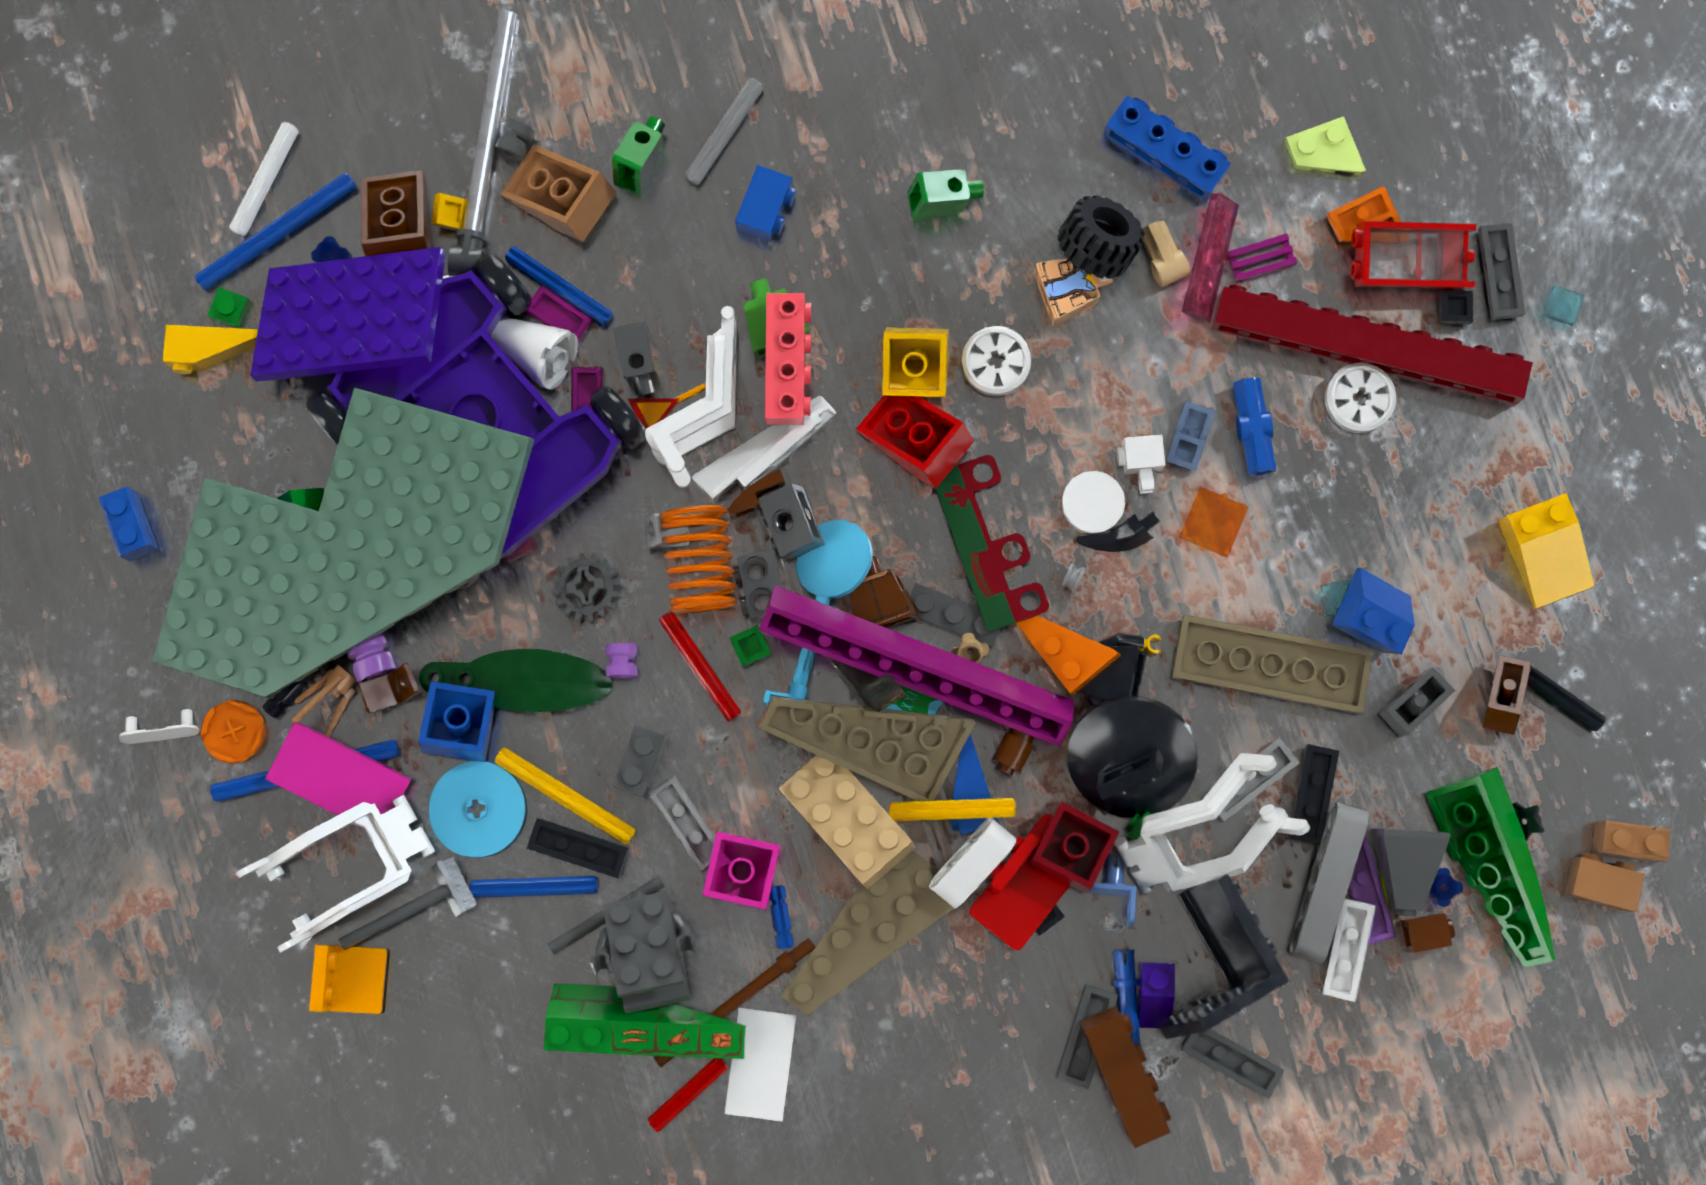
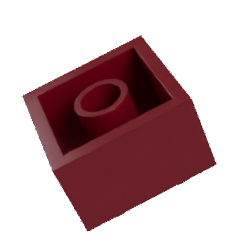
M1061 801L1055 807L1039 839L1041 841L1035 847L1027 864L1086 894L1092 889L1120 831Z

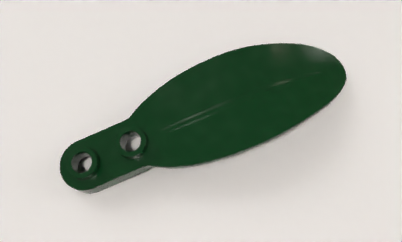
M543 649L504 650L481 656L467 663L430 662L421 669L419 674V683L428 693L431 683L430 676L433 672H437L439 675L437 682L495 691L494 707L521 712H550L585 706L604 698L612 688L611 678H607L606 671L596 664L569 654ZM464 673L470 675V681L467 684L461 682V677Z

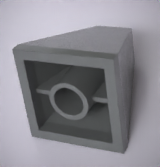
M1386 828L1371 829V838L1390 908L1396 909V915L1416 917V910L1422 911L1449 843L1450 833Z

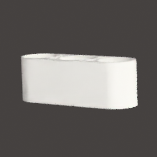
M988 818L936 873L929 884V888L954 909L959 907L1012 850L1016 843V838L993 818Z

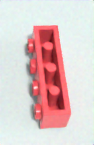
M766 293V425H804V416L811 415V397H805V385H811V365H805V353H811V334H805V322H811V303H805V293Z

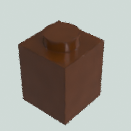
M1446 913L1401 920L1407 953L1453 946L1451 938H1455L1454 925L1451 919H1447Z

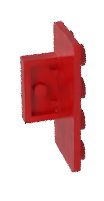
M1050 814L1042 815L1025 838H1022L1020 835L1017 837L1016 843L1010 851L1012 855L1005 864L1000 862L988 875L992 879L969 909V914L972 918L1014 951H1019L1023 948L1070 887V885L1027 864L1035 847L1041 841L1039 839L1051 817Z

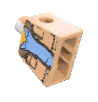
M1067 258L1039 262L1035 264L1034 274L1052 326L1059 325L1095 306L1100 299L1098 288L1113 283V279H1107L1106 277L1102 279L1097 278L1093 274L1089 275L1084 270L1074 266V263Z

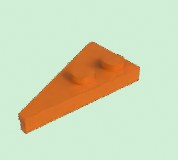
M1034 616L1016 623L1072 695L1077 693L1121 656L1119 652L1040 616Z

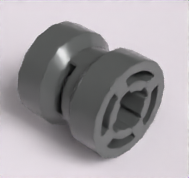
M508 118L503 126L504 134L498 138L494 148L506 157L522 161L527 152L525 146L527 142L532 141L535 131L520 121Z

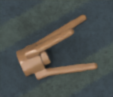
M339 665L334 670L330 669L324 677L295 698L294 702L299 704L324 686L292 719V723H298L329 692L337 698L343 694L344 696L324 735L330 737L349 700L357 692L352 688L357 680Z

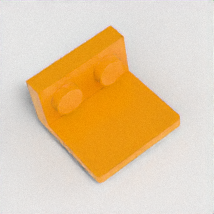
M315 945L309 1011L381 1014L383 1010L387 949L350 947L344 950L342 946Z

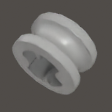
M1071 562L1060 588H1070L1071 593L1075 594L1086 568H1076L1075 563Z

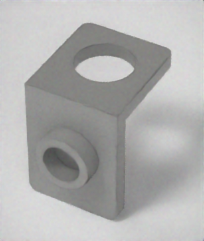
M653 513L644 518L647 549L689 545V541L670 544L662 542L663 537L688 534V526L662 528L660 524L663 521L660 519L659 513Z

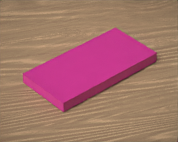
M300 722L293 723L265 778L336 815H340L362 802L374 803L380 815L395 808L393 800L404 795L412 778Z

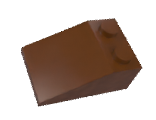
M423 170L361 178V245L365 256L432 248Z

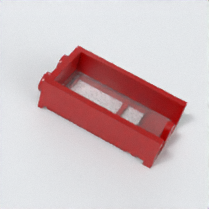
M1363 221L1356 224V229H1353L1351 236L1352 247L1356 248L1355 260L1352 261L1350 269L1351 279H1355V287L1457 290L1474 288L1475 281H1467L1468 264L1473 263L1475 258L1474 250H1468V236L1470 232L1476 231L1477 224Z

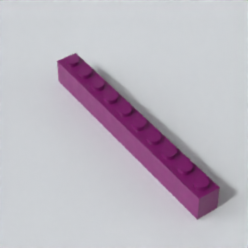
M775 585L764 610L758 631L1057 746L1061 745L1072 724L1074 700Z

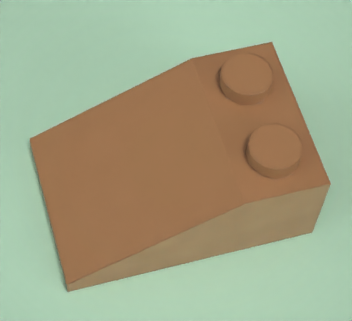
M533 145L500 195L560 233L584 242L617 192L601 172Z

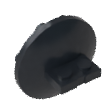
M1119 696L1093 706L1079 719L1069 739L1067 764L1075 786L1090 803L1110 814L1134 818L1136 814L1143 817L1147 811L1151 814L1165 811L1185 796L1196 775L1198 751L1190 727L1172 708L1147 697Z

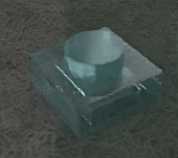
M1352 579L1320 586L1327 617L1337 614Z

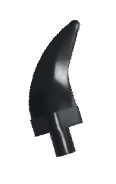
M1154 511L1142 520L1136 514H1133L1109 533L1078 536L1076 541L1088 548L1099 551H1128L1154 538L1149 529L1161 520Z

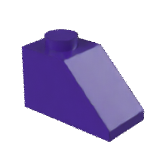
M1138 962L1139 1028L1160 1029V1027L1169 1023L1166 1017L1173 1013L1175 963Z

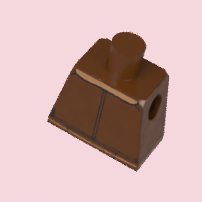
M872 556V565L865 580L850 593L852 615L885 628L920 618L900 574L893 569L882 571L878 557Z

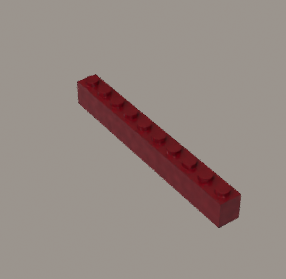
M1239 285L1224 286L1219 294L1211 330L1348 364L1366 363L1382 369L1385 373L1515 405L1525 399L1533 362L1524 360L1522 355L1516 353L1502 355L1494 353L1492 348L1482 345H1476L1473 348L1462 345L1463 342L1455 338H1444L1443 340L1433 338L1431 333L1422 330H1414L1412 333L1401 330V327L1394 323L1386 322L1382 323V325L1372 323L1369 318L1361 315L1347 317L1339 315L1340 312L1336 309L1323 307L1319 310L1309 307L1308 303L1300 300L1286 302L1278 300V296L1272 293L1261 292L1258 295L1247 292V288Z

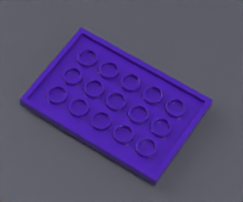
M441 247L269 268L250 376L256 382L431 362L446 253Z

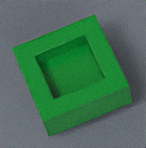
M219 287L207 316L210 319L234 328H240L250 304V299Z
M759 625L730 637L743 668L772 655L762 632L758 631Z
M1147 811L1143 817L1136 814L1126 826V829L1129 831L1126 836L1128 841L1138 839L1141 836L1143 818L1152 815Z

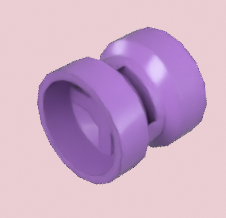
M612 643L605 645V655L609 657L610 664L606 666L607 678H633L638 676V667L633 663L634 657L637 655V644Z

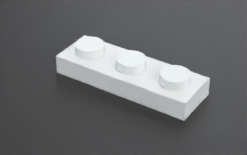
M1345 898L1336 927L1322 994L1352 1002L1356 1001L1376 905Z

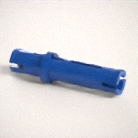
M1126 949V963L1123 962V950H1114L1117 977L1114 980V987H1117L1119 1012L1122 1015L1128 1014L1135 1030L1130 1033L1134 1044L1140 1043L1141 1045L1136 986H1139V978L1135 976V949Z

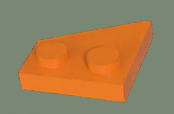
M1385 186L1326 214L1338 241L1351 243L1352 231L1356 229V224L1363 221L1401 222ZM1407 233L1370 234V243H1404L1410 240Z

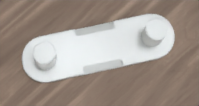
M190 709L181 711V725L167 726L163 729L137 730V717L129 716L126 717L125 732L119 734V741L126 744H136L191 737L199 733V727L193 725V711Z

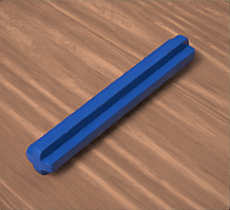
M512 246L506 253L505 259L509 264L572 304L601 326H606L613 316L611 310L516 246Z
M595 876L470 881L469 890L474 898L595 894L598 890V880Z

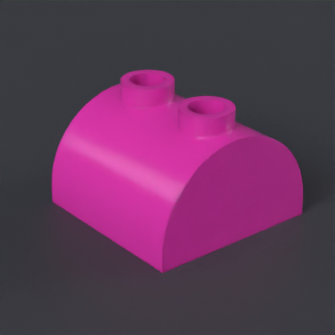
M717 831L702 895L766 910L781 846Z

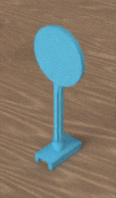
M844 519L831 520L819 525L818 527L825 545L797 557L796 571L800 583L809 593L816 596L815 601L828 606L831 599L841 598L853 592L865 580L872 565L873 549L869 536L857 524ZM802 647L792 683H789L787 693L766 690L763 703L768 705L772 696L805 700L808 690L806 685L815 652Z

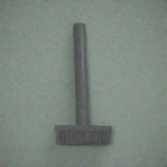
M454 857L443 862L440 860L431 867L440 885L439 887L339 938L342 948L346 950L444 898L447 899L455 917L474 907L477 903L474 901L475 899L472 897L473 895L467 883H465V879H463L464 877L461 875L462 873L458 865H456Z

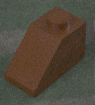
M1499 655L1482 728L1515 735L1521 715L1531 662Z

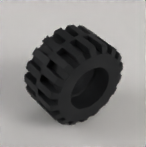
M1088 195L1076 202L1060 227L1057 240L1060 242V249L1065 252L1064 256L1071 260L1078 269L1084 270L1089 275L1093 274L1097 278L1103 279V277H1106L1107 279H1114L1115 276H1122L1144 244L1145 238L1143 236L1145 233L1144 229L1140 227L1141 223L1133 216L1134 214L1131 211L1125 209L1123 205L1107 197L1102 198L1098 195L1091 197Z

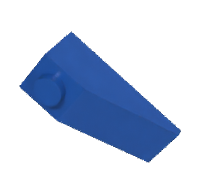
M971 733L959 753L952 800L991 799ZM988 818L949 819L952 830H959L960 835L963 836L975 832Z

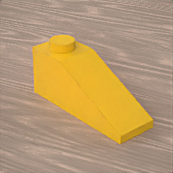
M166 325L162 362L169 366L172 372L179 374H191L192 370H204L254 349L258 329Z

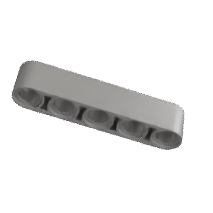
M1338 802L1333 805L1290 940L1289 953L1291 955L1318 963L1325 961L1368 826V811Z

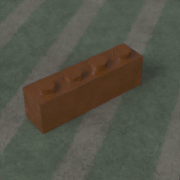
M1114 1006L1079 1021L1127 1137L1133 1147L1137 1148L1171 1133L1167 1125V1121L1172 1120L1164 1101L1160 1103L1157 1101L1154 1092L1159 1091V1087L1152 1072L1146 1074L1142 1063L1147 1061L1140 1043L1134 1044L1130 1033L1135 1030L1128 1014L1122 1015Z

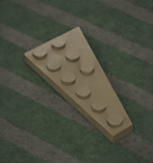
M772 696L757 725L763 731L916 801H934L976 722L968 718Z
M911 851L868 890L861 884L781 997L805 1015H809L954 909L929 888L931 880L939 869L914 851Z

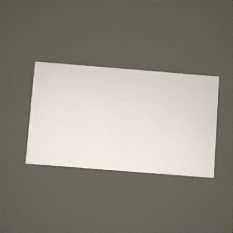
M738 1008L737 1023L746 1025L744 1059L731 1060L724 1114L783 1121L796 1015Z

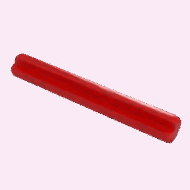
M670 611L661 616L659 619L660 624L728 722L737 718L741 714V710L676 615Z

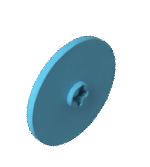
M470 761L453 767L439 779L429 801L430 824L439 841L451 851L473 858L491 856L508 847L518 836L526 813L524 794L517 780L507 770L490 762ZM478 800L480 805H485L486 807L485 811L480 812V818H476L475 814L469 813V808L474 807V801Z

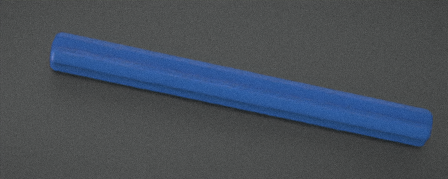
M343 173L195 275L196 282L203 290H208L354 190L356 187L354 181L349 174Z
M395 740L354 749L378 762L399 756V746ZM268 770L212 784L210 786V793L213 801L219 802L279 786L265 779L269 772Z

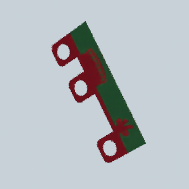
M984 455L955 465L936 488V492L986 629L990 632L1043 614L1048 611L1049 603L1043 587L1039 583L1034 582L1010 590L1003 571L1027 563L1031 555L1026 541L1020 533H1014L991 541L974 492L997 485L1001 481V474L994 457ZM979 463H987L993 469V476L987 482H979L973 476V469ZM1015 541L1021 545L1023 552L1019 559L1010 561L1004 558L1002 548L1007 542ZM1026 591L1037 592L1041 598L1040 606L1032 611L1024 609L1020 603L1023 593Z

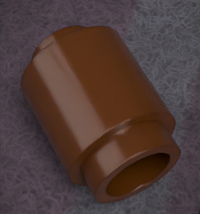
M1010 728L1009 733L1005 732L992 758V761L997 763L995 769L1010 777L1013 776L1014 772L1021 774L1033 750L1032 742L1034 737Z

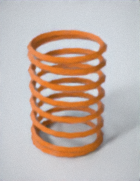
M722 505L682 507L664 511L659 515L663 521L660 524L662 528H677L690 525L721 526L701 533L666 536L662 539V542L665 544L692 540L724 541L693 550L665 552L663 557L666 559L688 556H724L723 558L705 563L668 567L665 570L667 574L694 571L725 572L697 580L672 582L666 586L670 590L688 587H728L700 595L671 598L668 603L671 604L669 610L673 613L716 610L732 607L738 603L733 597L723 596L733 592L736 589V585L729 581H721L731 577L735 572L731 567L722 565L730 561L733 555L728 551L719 550L731 543L730 538L719 535L729 528V524L726 521L718 519L728 511ZM705 512V513L690 514V515H680V514H685V513Z

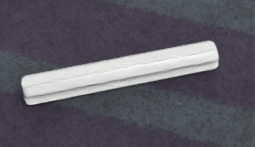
M283 122L278 129L229 225L234 233L242 236L247 234L298 134V129L294 125Z

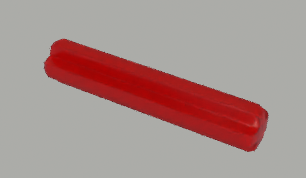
M713 1058L656 1110L647 1120L652 1129L660 1132L728 1069L722 1058Z

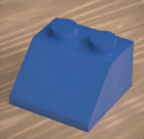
M1357 568L1332 626L1382 653L1402 654L1415 626L1411 596L1362 568Z
M431 681L418 740L421 752L485 762L492 730L495 691Z

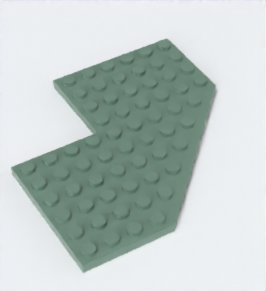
M354 388L319 511L213 479H204L152 661L263 697H272L281 692V689L317 671L320 666L341 657L356 648V645L368 638L377 636L394 626V623L404 617L413 615L430 605L432 601L440 596L450 593L471 581V578L483 571H488L497 566L535 439Z

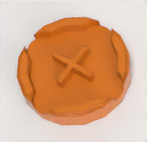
M228 700L209 710L203 719L200 732L206 750L211 756L221 762L237 764L247 762L259 753L265 743L267 729L265 719L257 708L244 701Z

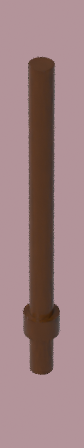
M807 938L789 953L785 951L776 958L777 962L712 1011L710 1015L725 1019L784 972L788 974L797 967L796 963L816 948L815 945ZM654 1056L653 1058L659 1067H663L674 1057Z

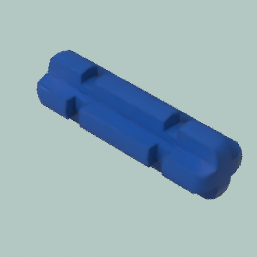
M783 885L772 886L769 895V901H772L770 908L773 929L777 933V936H775L777 949L793 947V937L789 933L791 924L788 903H785V898H787L786 889Z

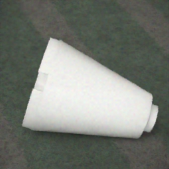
M503 317L491 334V338L517 368L540 387L549 390L561 384L569 371L565 370L568 361L574 362L578 349L577 336L567 329Z

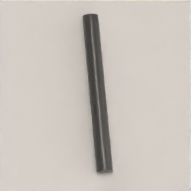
M657 876L618 901L628 899V896L635 892H644L647 895L653 894L664 888L665 885L661 878ZM604 909L549 942L548 946L553 954L558 953L605 924Z

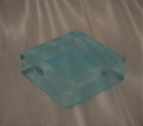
M1554 285L1551 289L1543 317L1573 326L1576 323L1585 295Z

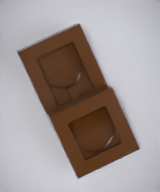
M781 470L768 474L744 490L727 509L731 520L760 510L757 497L786 486Z

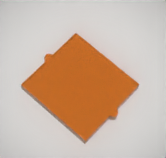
M1200 486L1179 538L1200 546L1202 551L1207 549L1227 558L1249 506L1228 498L1226 493L1220 495Z

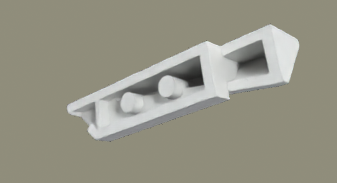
M818 396L811 400V415L804 416V425H772L695 473L692 479L714 504L737 484L746 490L750 485L770 473L833 418L837 412L822 396Z

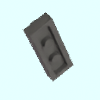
M1512 223L1481 226L1478 229L1491 320L1523 317L1525 315V307Z
M915 583L910 597L919 613L920 618L917 619L960 636L965 633H973L976 640L981 643H987L990 648H993L1000 628L988 632L979 607Z
M1086 984L1057 1079L1089 1089L1097 1063L1079 1021L1114 1007L1118 998L1117 994Z
M1212 1029L1188 1035L1181 1051L1270 1099L1284 1072V1069Z

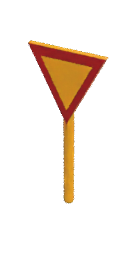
M706 382L675 398L627 399L635 415L639 418L645 429L665 419L677 403L705 390Z

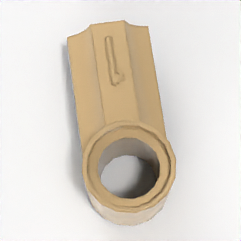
M1164 220L1153 222L1143 228L1145 233L1143 236L1145 238L1144 246L1151 259L1152 273L1160 287L1191 275L1189 263L1184 253L1177 249Z

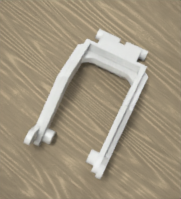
M725 306L721 310V329L712 336L707 335L706 396L648 427L645 431L647 442L652 449L655 459L661 465L667 466L675 483L682 488L687 487L691 482L682 456L735 428L737 323L734 310L730 306Z
M1240 753L1203 800L1145 816L1142 822L1141 836L1138 839L1127 841L1125 837H1120L1114 842L1126 866L1131 867L1129 871L1143 894L1149 893L1153 889V885L1168 882L1174 892L1200 885L1225 874H1228L1230 877L1243 874L1275 833L1303 835L1309 831L1310 826L1307 820L1287 818L1288 815L1283 808L1274 807L1272 804L1265 805L1259 811L1261 815L1231 855L1187 867L1182 865L1165 835L1166 832L1216 819L1245 781H1249L1256 776V771H1270L1275 768L1277 763L1273 756Z
M404 795L393 800L395 808L380 815L374 803L362 802L305 832L271 855L236 872L238 878H242L255 871L258 877L266 874L269 880L273 881L285 874L281 867L282 864L315 843L351 824L365 828L386 866L383 880L346 899L313 920H310L307 913L293 920L292 922L296 930L290 933L292 939L277 947L280 953L312 937L351 912L403 885L408 881L410 872H412L406 859L419 852L422 853L423 857L435 852L422 827L411 831L408 825L418 819Z

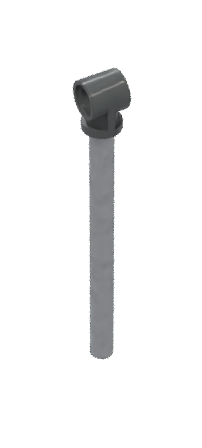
M500 10L498 12L463 229L456 230L455 238L458 240L457 245H452L449 251V275L465 274L471 269L478 276L475 272V262L485 254L482 244L486 243L487 236L481 230L517 16L516 13L509 10Z

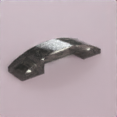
M827 657L851 689L876 712L882 711L906 696L904 690L888 673L878 677Z

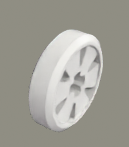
M991 326L976 332L967 341L962 354V370L967 382L975 390L988 396H1004L1016 391L1025 382L1031 367V354L1025 340L1012 329L1001 326ZM993 354H997L998 358H1004V361L1001 362V368L995 369L994 365L990 366L988 364Z
M1354 363L1340 369L1332 377L1325 391V406L1330 418L1342 429L1353 433H1367L1378 429L1390 418L1396 405V390L1390 377L1382 369L1366 363ZM1358 391H1363V396H1368V400L1362 406L1358 405V400H1353V396Z

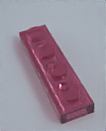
M1213 193L1210 196L1182 309L1183 313L1202 323H1210L1239 208V204L1222 193Z

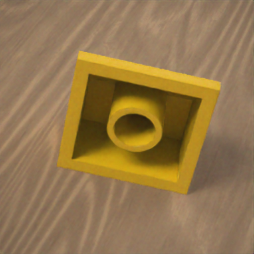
M886 327L883 332L882 395L946 397L949 329Z

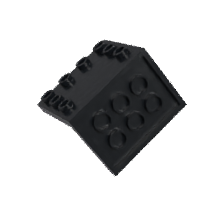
M1228 874L1187 889L1177 896L1229 987L1223 991H1215L1212 994L1210 992L1193 1001L1196 1007L1191 1006L1185 1010L1182 1008L1167 1016L1166 1018L1169 1023L1160 1027L1166 1039L1206 1032L1289 982L1287 975L1276 958L1277 951L1274 944L1262 934L1258 927L1260 922L1256 913L1251 908H1247L1241 897L1243 893L1240 885L1235 879L1230 878Z

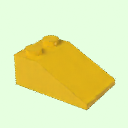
M1567 493L1509 514L1498 521L1534 609L1595 586L1579 521Z

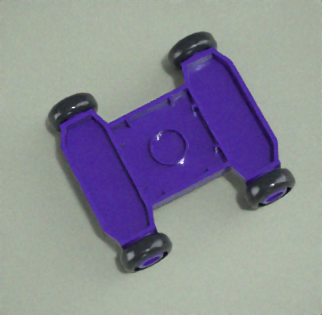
M489 252L475 262V272L478 276L470 269L465 274L442 279L431 362L336 373L333 382L328 386L333 395L331 396L326 391H318L307 400L306 408L337 446L354 388L535 439L500 557L503 558L511 555L608 473L617 451L622 448L621 444L628 449H634L643 443L646 439V429L624 400L608 386H603L592 394L590 405L593 410L586 404L581 409L562 416L557 415L491 338V334L498 322L507 314L506 310L512 315H521L529 309L532 299L511 269L496 254ZM479 574L459 588L467 589L478 580Z

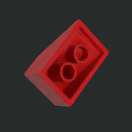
M883 395L856 428V431L913 476L934 489L940 485L974 443V439L962 421L920 396Z

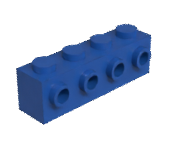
M1127 95L1106 124L1103 135L1207 202L1231 165L1227 161V157L1219 150H1210L1201 144V140L1193 133H1184L1175 127V123L1165 115L1158 116L1149 110V106L1139 98L1132 99Z

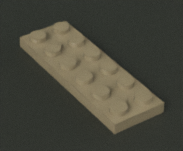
M1183 615L1171 678L1361 715L1364 710L1373 651Z

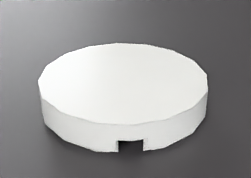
M1099 471L1083 472L1074 477L1066 486L1062 498V510L1068 523L1079 532L1086 534H1101L1113 528L1122 517L1125 507L1124 491L1118 481L1110 475Z

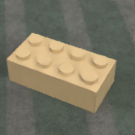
M818 755L814 756L778 788L867 890L915 848L913 841L848 769Z

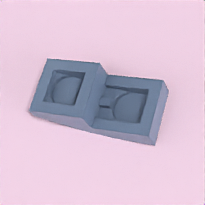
M1188 401L1184 402L1166 462L1196 471L1215 410Z

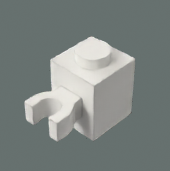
M1162 434L1127 437L1123 439L1121 447H1117L1118 466H1124V475L1138 474L1139 494L1153 493V490H1155L1153 472H1161L1166 466Z

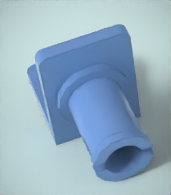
M1111 853L1105 861L1104 882L1094 883L1089 893L1128 897L1126 928H1132L1135 921L1136 886H1129L1123 883L1124 861L1121 855L1117 854L1114 867V854Z

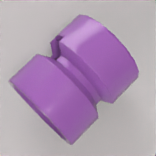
M383 632L373 638H368L356 645V648L346 653L349 659L356 660L353 664V673L358 684L397 670L393 656L389 651H384L388 643Z

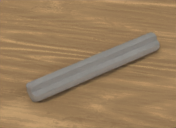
M754 78L747 80L685 172V178L695 185L701 183L763 91V84Z

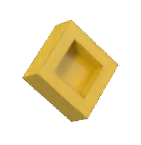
M444 193L435 194L431 225L454 231L463 229L468 199Z

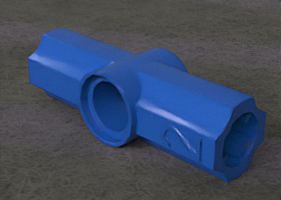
M1252 377L1233 383L1238 413L1236 415V430L1239 442L1243 443L1248 476H1261L1276 471L1271 441L1273 438V423L1270 412L1266 411L1261 378Z

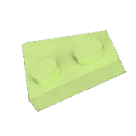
M1344 116L1288 136L1284 140L1295 169L1309 171L1319 169L1322 172L1335 173L1336 171L1353 172L1354 175L1358 176L1363 175L1366 171Z

